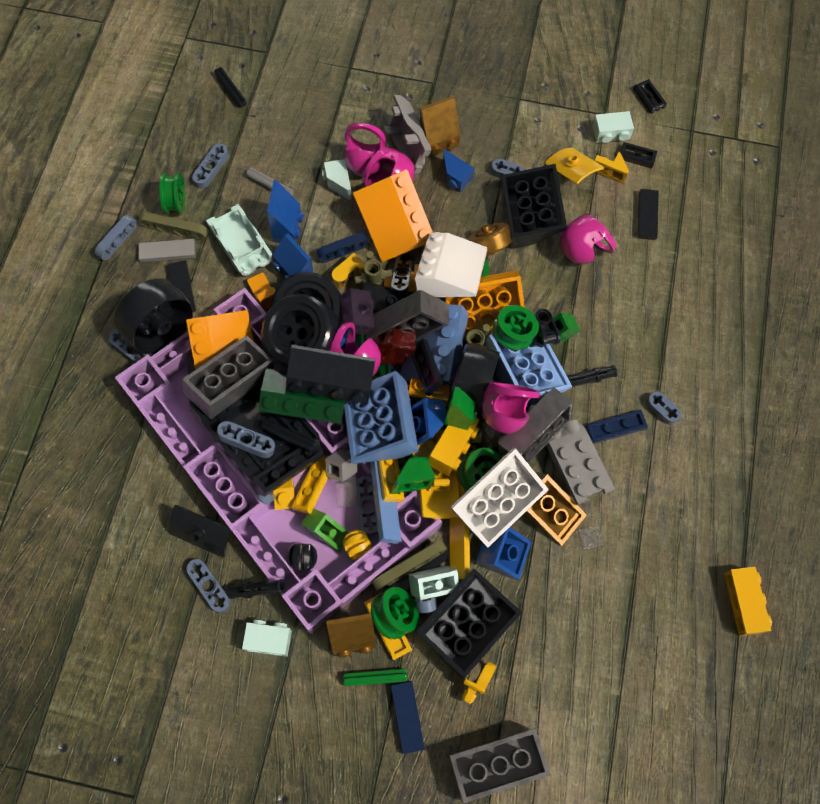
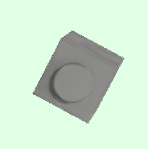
M339 449L325 459L326 477L344 482L358 472L357 464L351 462L349 451Z

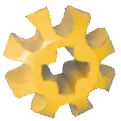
M352 530L343 539V546L350 559L357 561L373 548L371 541L363 530Z

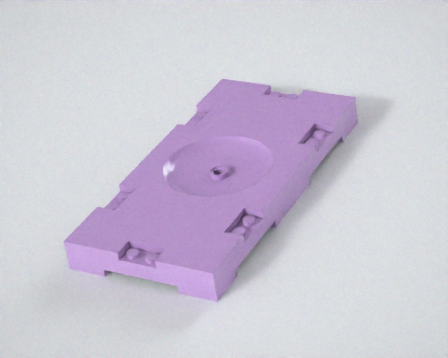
M243 288L213 309L215 313L212 315L248 310L253 341L268 355L263 346L261 336L262 323L266 312L246 288ZM188 331L153 356L146 355L115 377L270 581L283 579L286 582V591L280 594L310 634L359 596L365 588L372 584L374 579L384 574L392 566H396L441 529V519L422 517L419 493L417 491L404 492L405 499L402 502H397L401 542L398 544L379 541V533L368 536L373 548L357 561L350 559L344 547L339 552L300 524L307 516L306 513L294 511L292 508L275 510L274 500L269 505L264 504L256 495L251 484L196 421L190 411L189 398L183 393L182 379L188 376L187 354H192ZM274 361L273 370L287 372V368ZM343 408L341 424L305 418L319 433L320 445L324 456H330L339 449L350 452L345 408ZM370 462L357 463L358 472L344 482L328 478L314 509L327 514L348 532L356 529L362 530L356 483L362 476L372 478ZM311 466L293 477L295 498ZM367 481L361 486L364 488L365 496L369 495L368 487L371 486ZM370 500L365 501L362 505L365 511H370L374 507V503ZM367 516L368 525H365V527L371 531L372 527L376 526V524L372 523L371 516ZM297 543L312 544L317 550L318 556L315 566L310 570L291 569L286 560L287 550L291 545Z

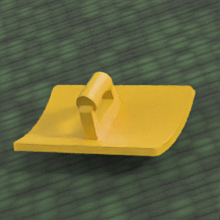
M574 148L562 149L545 162L547 165L556 164L557 172L576 184L580 183L589 174L604 169L602 165Z
M432 468L435 480L428 489L419 490L422 517L432 519L459 517L451 508L460 499L457 471L452 470L450 475L447 476Z

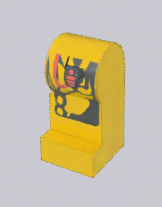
M355 253L349 256L332 271V279L335 286L340 289L345 288L356 275L364 273L365 263Z

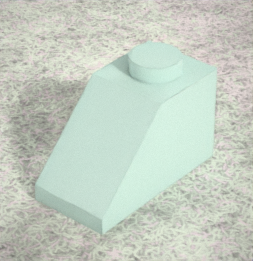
M345 159L324 162L325 170H322L323 181L327 180L328 188L351 200V187Z

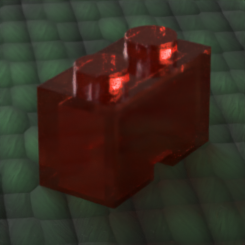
M393 328L385 336L383 342L378 345L381 352V363L401 367L406 361V357H410L415 351L416 333Z

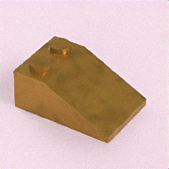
M454 96L420 107V125L431 146V152L427 157L438 155L445 150H452L459 146L460 129Z
M536 472L537 476L549 490L523 515L562 546L587 515L578 505L576 506V503L548 474Z
M371 613L326 621L333 654H338L339 658L351 656V652L360 651V654L373 652L372 648H376Z

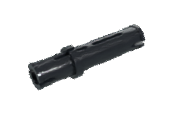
M611 365L600 369L596 367L592 371L568 376L572 387L591 382L599 383L603 379L617 377L618 374L616 366Z
M283 579L257 583L247 581L240 585H230L227 588V596L230 599L240 597L250 599L258 595L284 593L286 591V582Z

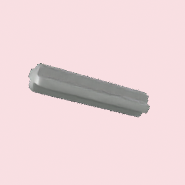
M254 168L247 170L248 178L272 190L274 179ZM281 184L293 196V190Z

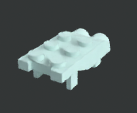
M237 204L230 208V212L217 219L212 217L206 220L238 273L247 276L253 273L257 267L267 266L272 261L273 254L254 225L246 217L242 208Z

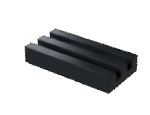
M650 79L634 86V91L651 114L655 110L659 111L660 108H666L667 103Z
M623 142L620 151L624 161L651 169L654 166L658 152Z

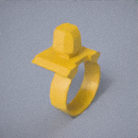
M487 661L476 684L466 678L464 679L463 684L467 685L468 689L464 690L462 700L471 704L477 696L475 695L476 691L484 694L496 669V664Z

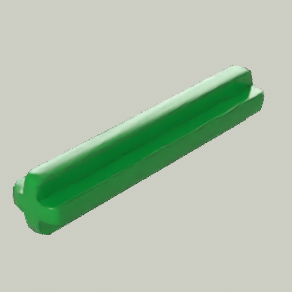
M405 668L344 673L343 675L344 686L407 681V670Z

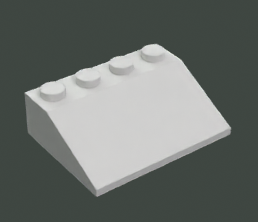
M429 233L415 277L417 291H425L434 297H476L487 254V247L450 233Z
M512 448L451 508L469 529L489 547L549 489L515 448Z

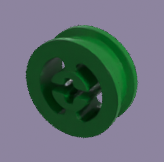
M162 173L159 193L163 212L169 214L170 211H177L178 214H183L186 192L182 174L176 173L175 176L168 175V173Z
M509 305L499 312L498 317L493 323L492 330L496 340L504 347L511 350H523L532 343L533 338L537 335L539 323L536 316L527 308L519 305Z
M480 448L466 453L461 458L462 461L458 467V478L463 488L468 491L502 459L501 455L490 448ZM477 458H482L486 461L474 464Z
M391 587L372 601V620L380 633L387 638L400 639L406 633H410L417 628L420 615L417 612L416 602L404 589Z

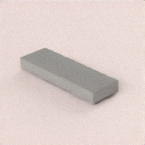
M194 239L139 243L140 262L196 258Z

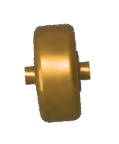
M506 223L484 225L467 239L487 247L486 256L498 253L512 242L510 228Z

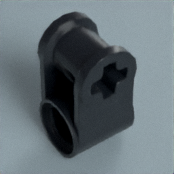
M538 309L534 314L539 323V330L535 336L537 346L542 348L547 344H559L561 335L552 318V314L547 309Z

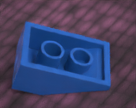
M274 180L267 209L273 240L276 243H280L288 233L296 241L297 238H300L301 227L299 225L300 222H303L304 212L301 211L300 203L278 181Z

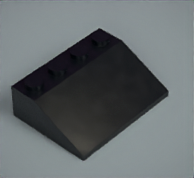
M556 164L501 175L514 249L533 245L567 229Z
M473 568L416 633L464 680L521 615L522 611Z

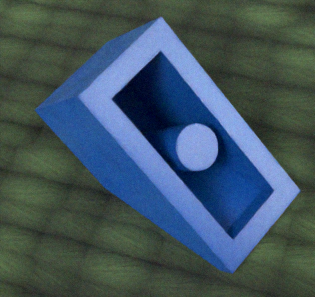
M445 150L443 152L446 184L450 188L461 192L473 179L474 168L449 151Z

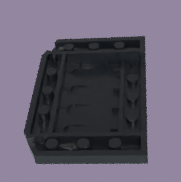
M263 382L212 419L205 415L193 402L189 404L196 421L253 488L264 497L323 458L324 453L323 449H321L319 433L305 418L258 411ZM263 419H269L314 440L316 447L313 452L304 450L262 430L260 424ZM229 421L267 436L275 443L274 454L269 458H261L224 443L217 436V428L220 423ZM227 429V431H223V434L226 435L228 432L230 433V430ZM243 436L240 441L248 444L252 439L249 436ZM269 445L262 447V450L269 448Z

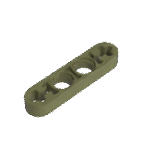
M142 212L138 219V223L145 228L196 240H206L209 232L208 228L201 224L148 212Z
M442 540L433 543L374 579L372 583L375 589L379 592L443 554L447 547Z

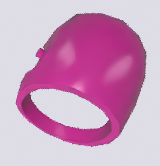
M353 123L346 128L345 140L347 146L344 158L347 167L355 175L363 176L370 159L379 149L386 147L385 134L379 128L365 123ZM355 129L368 130L378 136L380 143L365 144L359 142L351 136L350 132ZM384 158L374 165L369 176L379 171Z
M382 147L367 164L362 182L365 186H369L404 170H408L413 182L415 167L405 154L390 147ZM384 158L383 164L381 165L379 171L376 172V174L368 180L369 174L374 165L380 159Z
M588 214L579 216L567 225L566 230L561 232V249L565 256L574 264H588L594 261L593 244L610 254L616 249L615 240L609 231L596 218ZM600 240H605L608 243L609 247L603 244Z
M345 322L341 325L334 337L330 351L375 358L374 375L381 363V352L378 345L373 339L369 338L358 348L355 344V325L351 322ZM348 329L346 345L344 351H342L340 346L341 340L343 338L344 333Z
M490 382L484 393L482 416L490 428L503 434L518 432L529 420V415L526 413L528 401L530 398H539L540 392L523 386Z

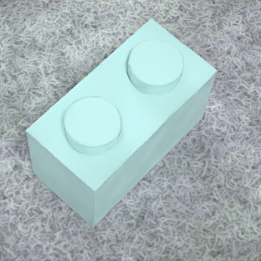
M630 111L595 115L592 124L596 143L628 140L631 138L634 130Z
M449 566L409 574L411 595L419 600L450 594L459 585L457 570Z
M253 620V623L246 624L242 649L248 652L288 657L292 630L287 628V624L274 623V626L266 625V621Z

